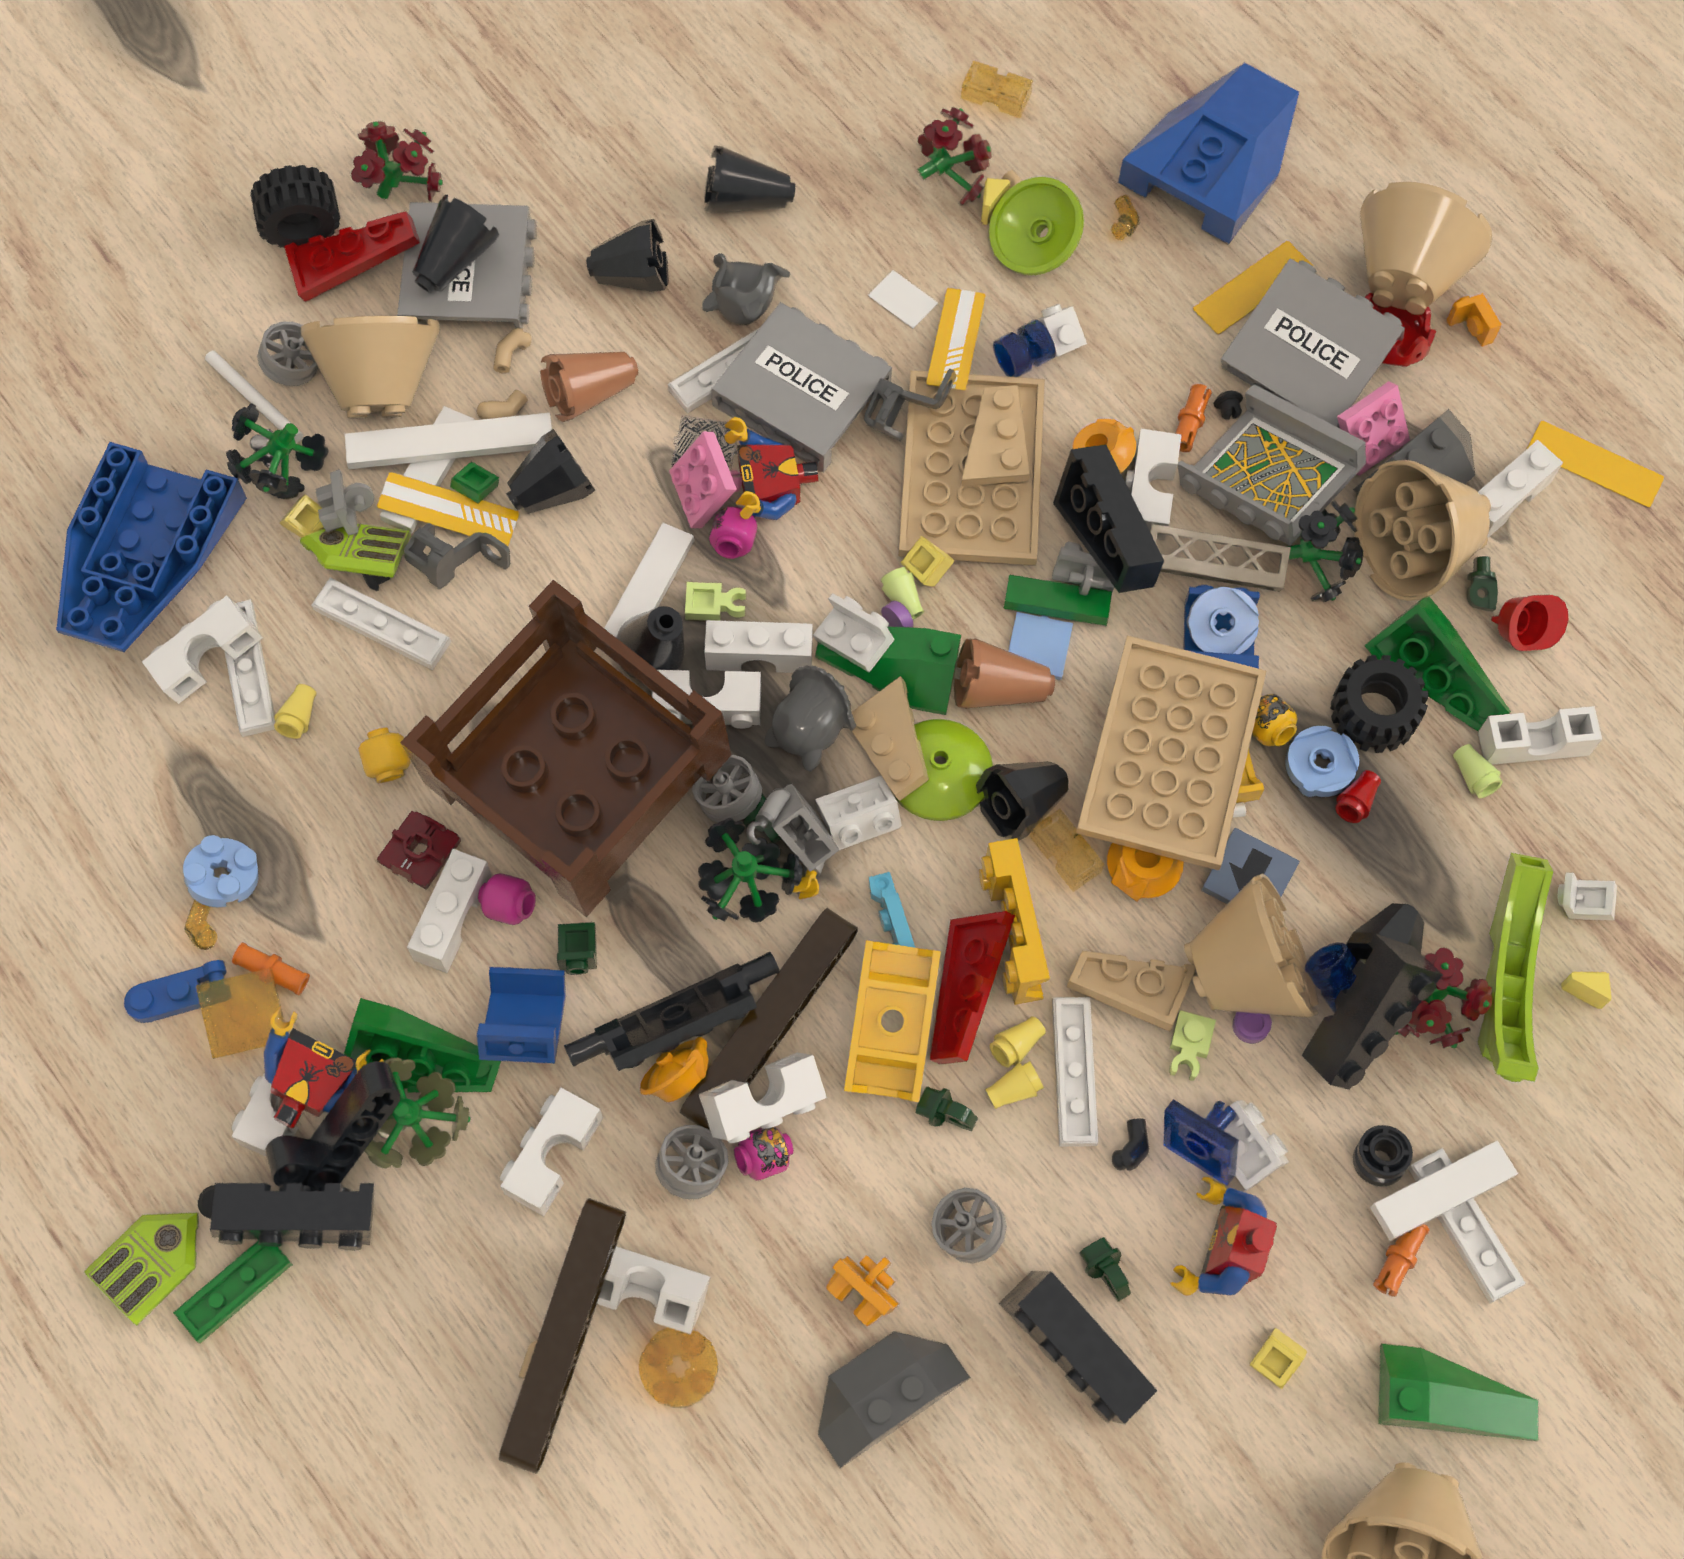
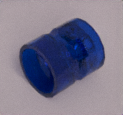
M1037 319L1019 327L1017 334L1009 332L993 342L996 360L1008 377H1020L1028 373L1032 369V365L1039 367L1056 356L1055 345L1049 331Z
M1341 942L1322 947L1305 964L1306 973L1314 985L1321 989L1322 997L1334 1013L1337 1010L1334 1001L1339 992L1350 988L1357 977L1352 972L1357 964V960L1348 946Z

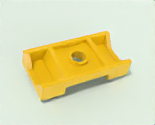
M1018 838L988 843L986 856L981 857L982 869H979L982 890L989 891L991 902L1002 900V911L1015 915L1011 925L1012 935H1009L1011 954L1009 961H1005L1006 972H1002L1005 993L1012 994L1014 1005L1043 1000L1041 983L1048 981L1050 976Z
M866 940L844 1091L882 1095L919 1102L941 951ZM888 1010H897L904 1018L902 1028L896 1032H889L882 1026V1016Z

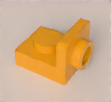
M1483 293L1471 298L1470 296H1464L1458 299L1452 305L1446 320L1449 326L1467 321L1470 334L1477 338L1481 347L1493 343L1502 326Z

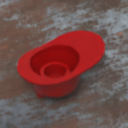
M1548 594L1514 597L1506 601L1499 615L1492 616L1491 621L1497 624L1500 636L1509 642L1515 650H1544L1553 647L1564 635L1568 625V609L1565 602L1559 596Z

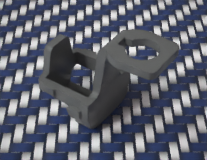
M948 369L935 399L905 391L902 387L880 378L865 412L864 421L872 429L902 441L903 434L893 429L892 426L905 400L932 409H939L945 402L957 376L955 370ZM881 398L884 402L876 419L873 420L870 417Z
M430 523L415 531L404 549L406 561L424 573L429 582L439 589L446 586L455 577V569L479 551L484 557L505 570L510 567L509 547L488 533L477 532L453 548V546L435 536V527ZM487 544L494 546L500 552L501 557L495 555ZM426 546L431 548L429 555L423 553Z

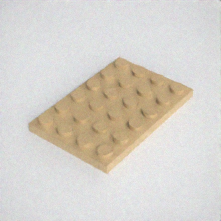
M910 370L909 392L935 399L939 387L926 384L929 371ZM969 374L966 390L951 389L945 402L939 409H932L908 401L898 557H905L918 539L923 536L948 554L953 560L1036 566L1045 379ZM1018 385L1030 471L1029 481L961 486L984 387Z
M1127 635L1076 833L1220 870L1267 671Z

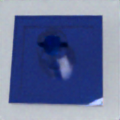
M1173 1099L1164 1110V1147L1228 1186L1236 1175L1239 1140L1225 1132V1129L1236 1118V1112L1229 1105L1225 1110H1222L1225 1103L1216 1101L1208 1115L1203 1118Z

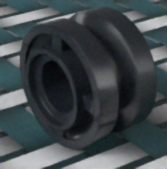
M1387 1125L1374 1126L1363 1134L1354 1150L1353 1164L1355 1170L1363 1180L1372 1185L1382 1187L1393 1185L1402 1178L1412 1161V1146L1409 1139L1400 1130ZM1375 1151L1385 1152L1389 1156L1390 1161L1381 1160L1377 1157Z

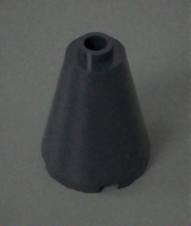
M714 146L711 157L716 158L715 166L712 165L708 168L704 203L708 204L705 207V211L715 213L785 208L787 202H793L796 184L790 182V175L725 147Z
M444 195L438 203L412 271L417 277L414 282L429 293H432L433 290L441 292L496 241L500 235L495 226L489 230L483 225L487 219L468 204L455 197L450 203L448 195Z
M661 606L628 619L617 633L616 638L656 670H677L683 661L685 651L683 621L680 614L671 607ZM620 666L629 676L635 678L632 674H630L627 670Z

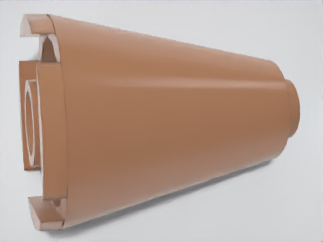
M626 352L550 354L541 359V362H546V369L540 370L543 390L549 406H557L561 414L555 416L562 422L576 418L633 385L635 377L638 376L637 363Z
M976 638L966 639L961 647L956 667L961 668L960 679L954 680V699L957 707L970 709L1044 702L1047 696H1052L1055 688V676L1051 675L1049 667Z

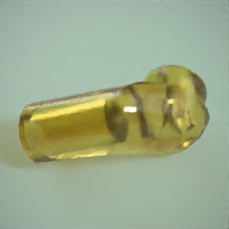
M1128 195L1120 196L1114 202L1120 217L1118 222L1111 226V231L1117 240H1123L1127 235L1130 237L1140 222L1139 216Z
M194 899L184 930L195 947L208 950L215 945L218 938L217 932L206 921L211 907L203 905Z

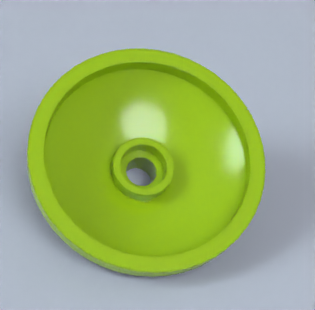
M1034 177L1017 183L1001 197L990 219L989 239L994 254L1007 268L1023 275H1040L1056 269L1073 254L1081 239L1084 227V214L1081 203L1076 194L1067 185L1054 178ZM1044 229H1048L1046 236L1040 237L1041 232Z
M931 719L914 724L929 780L899 801L896 797L895 799L910 813L928 820L947 821L970 813L978 807L979 802L984 800V793H977L976 784L985 769L993 766L986 744L972 729L955 721ZM938 756H942L947 760V762L944 764H938L935 762L934 759Z

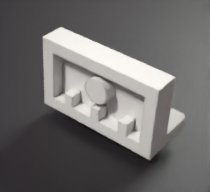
M832 593L828 600L832 604L833 609L814 632L813 636L820 644L870 672L895 640L887 628L889 623L874 611L871 614L863 611L860 604L848 596L842 599Z
M882 776L815 799L817 809L839 850L899 829L902 826L897 801Z
M1244 1100L1235 1101L1203 1125L1201 1129L1244 1189L1249 1190L1279 1167L1285 1166L1289 1161L1284 1155L1288 1152L1287 1148L1280 1138L1274 1133L1270 1136L1261 1124L1265 1119L1258 1108L1251 1102L1247 1105Z

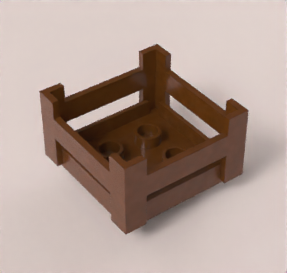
M552 580L528 606L533 617L532 620L436 722L426 715L400 743L425 785L448 804L452 805L455 801L460 803L551 878L558 894L587 917L611 891L607 881L699 778L702 777L708 782L732 754L723 713L696 691L693 690L688 695L585 614L581 601L555 580ZM543 643L546 653L451 753L447 745ZM596 647L690 720L694 728L692 729L594 652Z

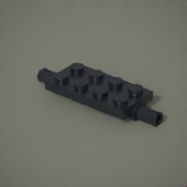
M770 951L742 965L737 963L630 1014L595 1028V1032L564 1045V1048L573 1067L602 1053H605L606 1056L610 1055L618 1071L637 1067L648 1057L659 1052H669L675 1049L679 1043L694 1036L706 1035L714 1027L724 1022L743 1018L748 1011L757 1008L753 995L749 991L751 989L750 985L780 973L779 967Z

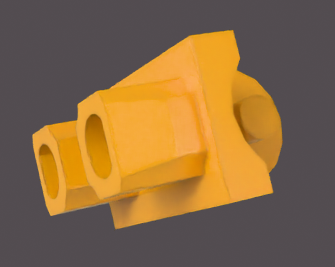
M866 1255L859 1264L869 1272L867 1274L849 1256L839 1259L832 1267L836 1272L831 1277L826 1289L840 1301H844L852 1290L856 1289L864 1299L853 1313L865 1326H869L880 1317L892 1313L899 1303L876 1282L881 1283L887 1290L895 1283L885 1272L891 1265V1262L884 1257L876 1264Z

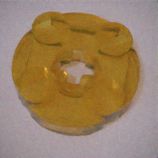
M668 1327L657 1332L649 1340L650 1342L645 1346L639 1360V1374L644 1388L656 1402L672 1408H685L699 1403L713 1390L718 1375V1359L712 1343L705 1336L692 1330L691 1334ZM676 1356H680L683 1362H690V1368L686 1369L685 1376L677 1378L675 1373H668V1367L673 1365V1358Z

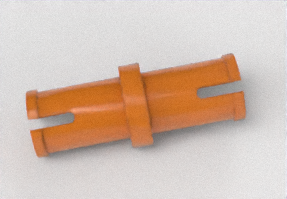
M1193 384L1191 386L1185 408H1182L1179 412V424L1175 434L1182 435L1179 450L1181 452H1190L1192 450L1198 428H1201L1205 422L1204 412L1212 394L1211 389L1206 390L1207 386Z
M244 942L238 946L232 958L233 964L259 975L262 982L267 984L273 982L294 992L296 995H300L304 991L310 978V974L299 971L282 962L280 956L276 954L269 956L248 946Z
M1423 1224L1397 1238L1394 1245L1388 1247L1386 1251L1388 1258L1373 1283L1377 1290L1386 1294L1389 1289V1296H1397L1408 1270L1413 1269L1417 1263L1415 1256L1425 1236L1429 1233L1427 1225Z

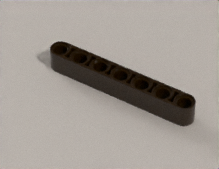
M826 908L820 914L780 969V973H777L756 1002L757 1008L748 1013L708 1068L705 1078L695 1086L680 1110V1114L698 1126L710 1130L699 1094L731 1080L748 1083V1086L751 1084L846 952L858 932V927L829 908Z
M591 1198L586 1200L501 1446L499 1461L534 1474L539 1472L625 1222L626 1211Z

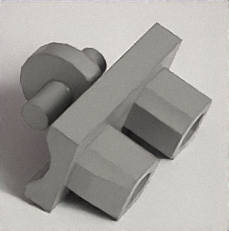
M340 469L330 472L331 483L316 489V496L322 509L318 510L319 519L326 532L344 527L348 536L358 533L356 511L362 512L371 507L374 502L373 490L364 483H354L346 488L343 485Z
M1067 542L1064 547H1061L1052 573L1053 580L1080 585V595L1087 596L1090 588L1112 591L1113 593V584L1091 554L1083 552L1080 544Z

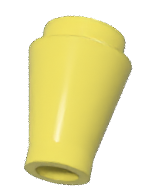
M298 684L294 692L274 715V728L281 735L298 739L303 733L308 731L313 701L316 696V691L312 687Z
M1031 1016L1026 1021L996 1034L994 1041L990 1043V1050L1002 1066L1008 1068L1011 1065H1017L1024 1059L1036 1042L1046 1034L1045 1028L1036 1017Z
M1029 1061L1024 1065L1018 1063L985 1090L993 1106L997 1109L1003 1105L1037 1096L1036 1092L1044 1087Z

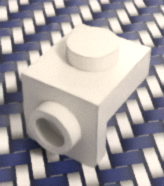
M1060 304L1051 306L1041 311L1043 317L1034 320L1036 327L1042 326L1053 357H1058L1087 344L1073 306L1063 309Z
M1566 873L1565 883L1560 884L1558 887V904L1563 906L1569 919L1614 921L1617 885L1615 881L1577 880L1574 873Z

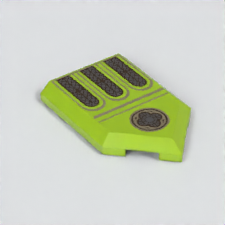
M357 524L358 533L348 536L344 527L330 532H326L323 529L300 538V543L308 551L311 550L317 556V561L325 569L393 578L404 554L405 546L411 538V532L408 530Z
M199 1214L142 1215L84 1271L85 1274L135 1325H138L196 1268L195 1245Z

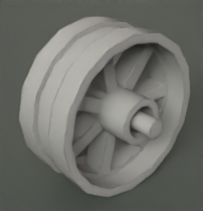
M279 322L271 325L264 332L257 354L258 363L264 374L276 383L286 386H300L309 382L316 375L318 366L301 336L302 324ZM280 339L282 345L274 342V340ZM302 345L308 350H301ZM267 349H270L276 352L277 354L270 356ZM302 359L313 360L314 363L308 366Z
M731 755L708 782L700 777L693 785L692 791L695 800L710 820L720 822L727 818H732L736 822L746 818L755 810L761 800L762 786L751 764L742 757ZM742 773L750 775L746 778L738 780ZM746 788V790L744 791V793H741V792L739 791V790H741V789ZM706 793H714L707 800H705ZM722 800V805H720V806H715L717 803H719V802Z
M684 1125L675 1128L665 1137L655 1161L656 1175L661 1185L671 1194L683 1199L697 1200L709 1196L718 1187L728 1165V1152L722 1139L712 1137L709 1129L698 1125ZM682 1143H692V1145L686 1149ZM672 1146L679 1156L665 1155V1151ZM714 1159L718 1169L704 1162ZM669 1166H679L677 1174ZM699 1172L713 1179L702 1182Z
M972 1188L954 1190L942 1198L934 1210L931 1223L933 1237L939 1246L952 1257L966 1263L984 1261L995 1254L1004 1241L1007 1228L1004 1213L998 1204L985 1193ZM974 1200L970 1212L965 1211L962 1203ZM985 1201L993 1212L978 1217ZM956 1208L958 1213L955 1215L954 1220L948 1219L953 1209ZM993 1222L992 1231L988 1235L984 1232L983 1225ZM945 1227L957 1228L958 1230L946 1241ZM965 1236L966 1252L953 1250L952 1248ZM983 1238L985 1242L974 1249V1240Z

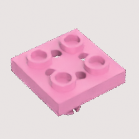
M1388 381L1337 416L1340 429L1365 441L1366 464L1357 473L1359 476L1410 441L1398 385Z
M703 431L669 470L691 528H703L733 493L740 490L742 485V477H733L739 476L740 472L737 470L729 471L714 432Z

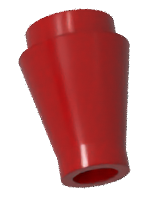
M1363 771L1350 786L1337 796V805L1335 807L1337 814L1350 823H1359L1362 819H1366L1369 816L1377 789L1381 784L1380 777L1372 771Z

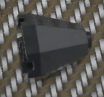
M655 219L640 221L591 250V256L586 259L589 275L591 277L594 276L599 284L648 292L665 290V286L669 284L668 259L666 251L662 252L659 245L664 242Z
M552 429L539 439L509 479L507 484L511 490L506 495L517 510L524 508L529 514L583 499L596 490L587 476L584 475L581 467L556 431Z
M1049 761L996 764L985 769L976 784L977 793L983 792L985 798L984 801L979 802L981 812L998 836L1006 837L1012 835L1011 839L1018 838L1019 841L1027 837L1069 790V780L1063 768Z
M1392 903L1352 933L1338 959L1350 979L1355 981L1357 976L1352 971L1359 959L1367 961L1373 951V948L1368 944L1374 934L1414 946L1421 953L1424 921L1413 906Z

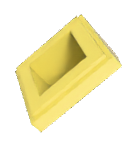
M993 178L985 180L981 216L983 225H988L998 201L1010 189V180Z
M305 494L296 501L279 523L303 538L324 528L318 515V510L322 509V507Z
M921 536L900 563L922 584L934 587L953 564L954 560L925 537Z
M1572 972L1561 983L1562 990L1595 1008L1602 1009L1611 1001L1609 973Z
M1274 1328L1249 1365L1282 1389L1304 1360L1307 1351L1279 1329Z

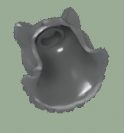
M718 253L714 255L713 263L720 269L713 278L712 292L704 299L702 309L705 312L719 310L722 316L732 324L749 325L767 311L771 305L777 282L782 277L789 278L790 272L773 263L755 265L747 262H728L723 253Z
M813 665L799 667L792 674V680L789 684L790 693L776 708L772 726L765 736V745L769 748L781 747L790 754L799 755L803 767L811 772L820 763L822 751L835 742L841 729L848 728L853 731L856 724L851 712V703L844 690V686L835 680L830 673H826L824 669Z

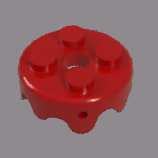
M1367 294L1365 298L1373 304L1374 310L1383 315L1387 312L1396 316L1402 323L1401 326L1405 328L1403 339L1401 341L1397 340L1382 363L1407 367L1423 360L1428 355L1436 334L1435 329H1430L1431 310L1429 306L1423 314L1416 315L1393 306H1379L1372 299L1374 294Z

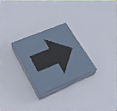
M1234 828L1227 841L1220 870L1212 869L1201 891L1228 904L1254 876L1265 874L1281 897L1300 861Z

